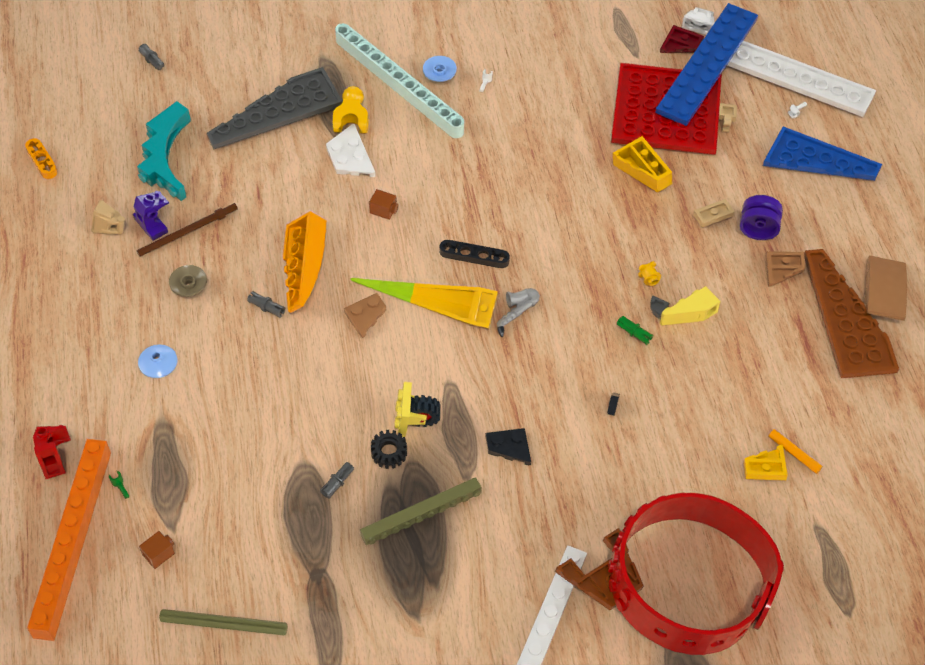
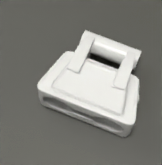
M695 7L694 10H690L684 15L682 28L707 35L715 23L714 12Z

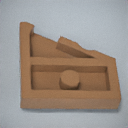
M378 293L344 308V313L361 338L366 336L367 330L371 326L373 327L377 319L386 311V305Z

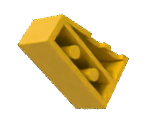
M643 136L612 153L613 165L657 193L672 185V171Z

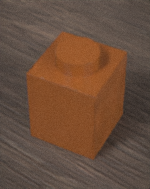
M376 189L369 201L370 214L390 220L393 214H396L399 206L396 195Z
M160 531L139 545L142 556L154 569L175 554L173 540L168 535L164 536Z

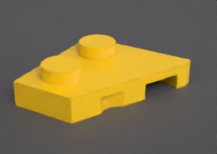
M778 445L773 451L767 452L765 450L758 455H752L744 459L745 479L787 480L788 474L783 445Z

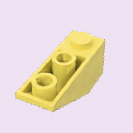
M706 286L700 290L697 289L686 299L682 298L676 305L664 309L661 313L660 324L662 326L704 321L718 312L721 301Z

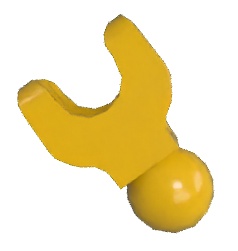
M350 86L343 92V103L333 111V132L341 133L344 125L355 123L359 126V133L367 134L369 125L368 112L361 105L364 100V94L359 87Z

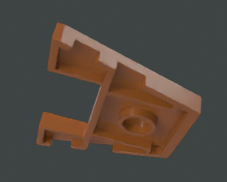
M619 528L603 539V542L611 551L621 531ZM626 544L625 565L627 574L638 593L644 585L635 563L631 561ZM572 558L556 567L555 572L605 608L612 610L616 607L613 593L609 589L611 572H608V565L610 559L586 575Z

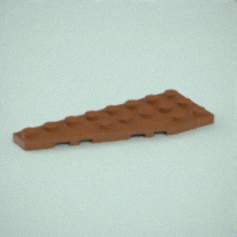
M824 249L805 250L806 265L840 377L851 378L898 373L899 366L889 336L886 332H882L877 320L867 313L865 304L853 288H849L845 282L846 279L835 269V264Z

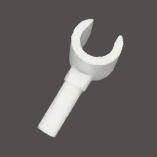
M486 69L483 70V83L480 87V92H483L486 84L492 81L493 71L490 74H486Z
M803 102L798 106L791 105V111H788L790 117L793 119L800 115L799 110L807 106V103Z

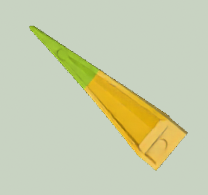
M351 278V281L460 322L486 329L490 327L498 291L481 287Z

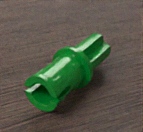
M624 316L618 319L617 325L630 333L631 337H636L645 345L650 343L649 340H652L653 334L641 328L639 323L635 324Z

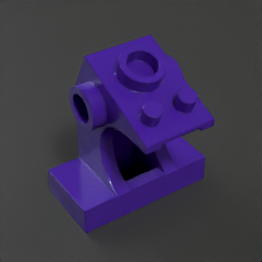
M160 191L136 196L134 202L135 213H133V218L152 241L168 233L167 227L157 216V211L169 204V201Z

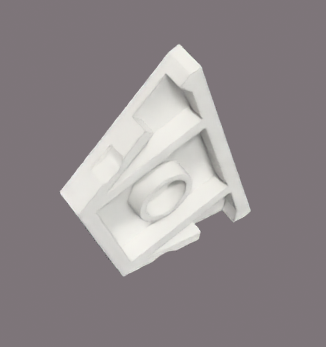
M355 124L350 125L326 143V149L337 174L359 176V173L370 174V177H375V170Z

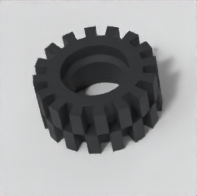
M386 430L385 434L383 431H380L379 436L376 434L374 440L372 439L371 456L374 459V463H378L381 468L385 465V469H389L390 465H392V469L396 468L395 464L398 466L402 465V461L404 462L407 456L405 437L402 438L400 432L397 435L395 430L392 433ZM385 445H394L397 448L396 452L392 454H385L381 449Z

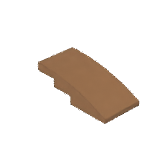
M869 255L867 260L868 272L866 275L867 288L865 291L867 313L905 321L907 307L906 263Z

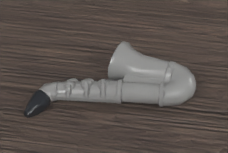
M529 288L516 293L506 292L508 307L511 308L516 305V308H512L511 312L503 315L502 319L497 322V330L501 337L504 335V326L520 316L530 307L536 305L540 298L537 290Z

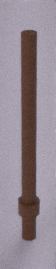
M233 203L223 209L219 208L214 211L215 213L136 251L139 257L217 219L225 218L227 214L238 210V207Z

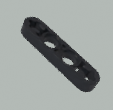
M443 240L439 245L440 255L448 259L495 268H506L510 262L509 253L502 249L454 240ZM469 250L470 254L463 255L461 254V251ZM481 253H486L488 257L480 258L478 255Z

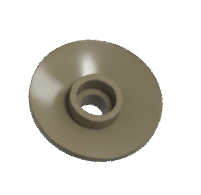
M185 265L177 268L169 278L171 290L183 297H190L200 293L207 283L205 272L194 265Z

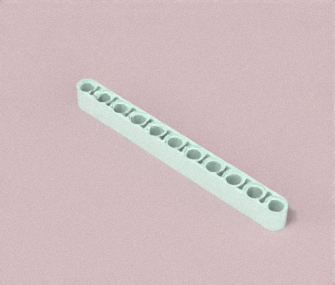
M342 23L336 26V43L449 136L460 138L464 135V118L349 25Z

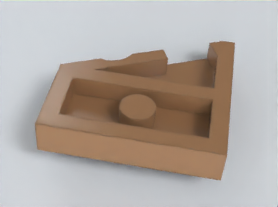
M767 251L768 287L804 272V252Z

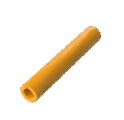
M773 429L770 432L769 438L778 445H783V449L817 474L822 469V465L777 430Z

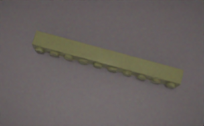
M476 477L360 529V535L365 545L374 544L379 539H385L390 534H396L401 529L409 528L412 524L420 523L423 519L431 518L439 512L442 513L450 507H455L461 502H466L472 497L479 496L482 492V487Z

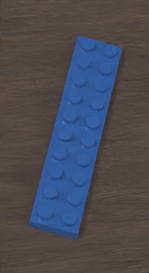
M728 3L657 106L655 113L687 126L757 21L758 14Z

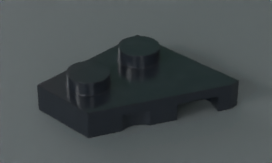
M525 428L485 433L488 454L497 457L501 456L510 461L516 459L525 462L524 465H531Z

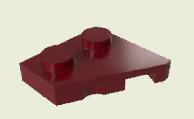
M673 25L660 48V53H694L703 41L704 36Z

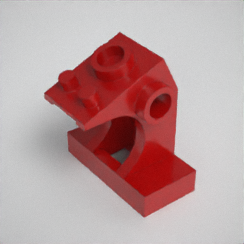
M66 426L36 427L33 435L34 451L45 479L65 474V467L56 446L71 441Z

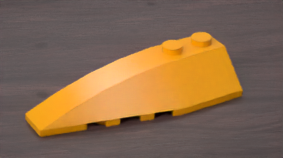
M311 211L286 225L283 260L286 261L284 272L287 273L288 277L285 280V285L289 288L286 296L288 312L290 313L303 307L315 285L322 263L327 220Z

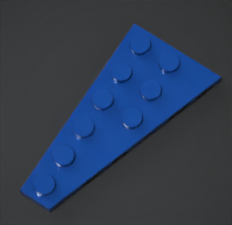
M784 126L763 162V166L874 181L882 167L881 163Z

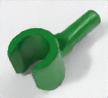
M116 471L118 477L113 479L109 475L111 484L114 487H118L125 499L130 496L123 485L124 480L121 473Z

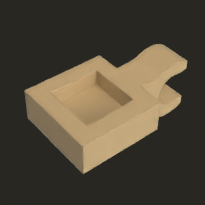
M720 103L719 120H723L722 132L729 133L731 122L736 121L737 105Z

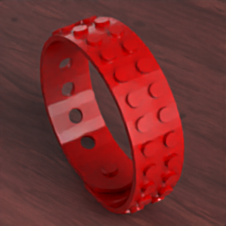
M676 493L660 496L648 504H643L634 516L630 515L624 523L625 527L618 535L612 550V559L609 561L608 572H611L609 589L613 593L617 609L640 634L674 652L689 655H706L730 648L743 638L753 622V628L759 630L780 585L784 563L781 560L776 543L755 519L729 502L700 493ZM681 519L700 522L721 531L745 549L758 566L763 577L764 586L752 602L750 616L739 624L718 630H701L686 627L655 611L637 593L629 579L625 565L626 543L643 528L661 521ZM657 628L662 629L666 633H662Z

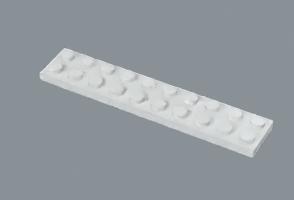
M746 41L742 42L727 65L861 117H864L876 93L874 89Z

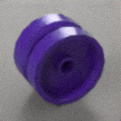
M755 195L746 199L742 206V216L740 219V230L742 233L756 240H768L776 237L781 229L782 204L777 199L767 195Z

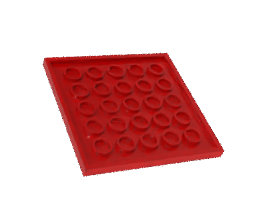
M620 63L611 143L627 145L643 136L652 148L716 155L722 74L688 125L685 126L655 113L657 106L682 69Z

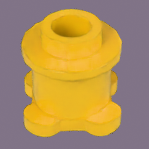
M655 261L642 264L638 268L640 270L638 276L644 278V284L647 286H654L661 279V274L655 269Z

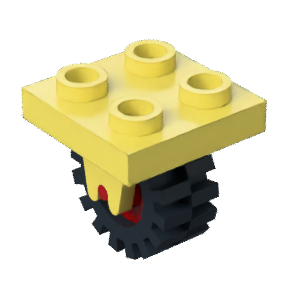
M412 382L403 383V388L398 390V399L396 400L395 411H397V416L395 417L394 428L398 429V433L400 432L402 437H406L408 425H417V427L423 425V427H427V425L433 426V423L437 424L440 421V402L436 398L432 399V396L425 397V395H421L419 397L418 395H411Z

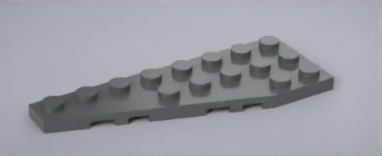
M321 67L291 77L283 86H277L271 94H265L245 107V111L233 115V119L227 123L223 122L207 132V138L214 150L335 109L343 101L326 71Z

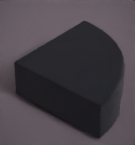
M612 393L607 411L608 415L615 416L620 394Z

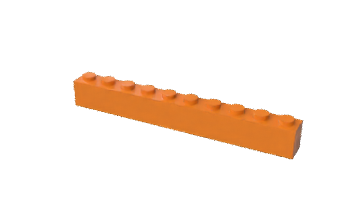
M86 440L27 626L33 639L55 640L110 459L111 451L107 441Z

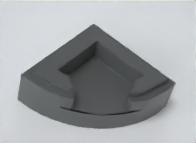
M652 296L650 309L653 315L661 320V313L669 307L670 303Z

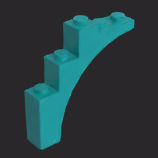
M176 101L146 123L147 136L150 139L141 145L142 155L146 160L140 163L137 168L139 172L138 177L143 183H148L151 187L157 183L160 188H165L172 197L182 201L186 198L185 188L170 170L168 158L175 138L191 122L189 109Z

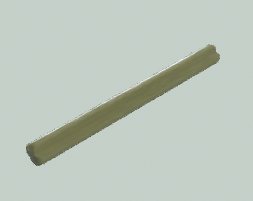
M162 609L159 615L160 621L166 623L275 635H286L288 629L286 622Z

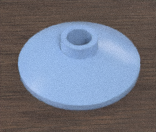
M446 56L431 57L423 65L424 75L436 82L450 80L457 71L455 62Z
M160 344L146 348L138 359L140 371L150 378L165 377L177 365L175 351L169 346Z

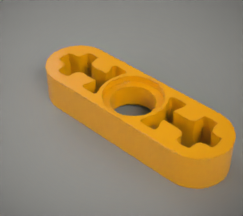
M29 139L25 143V147L40 174L45 179L54 178L58 171L45 147L39 139ZM41 156L46 157V158H45L44 160H42V161H38V160H37V159H38L39 157H41Z

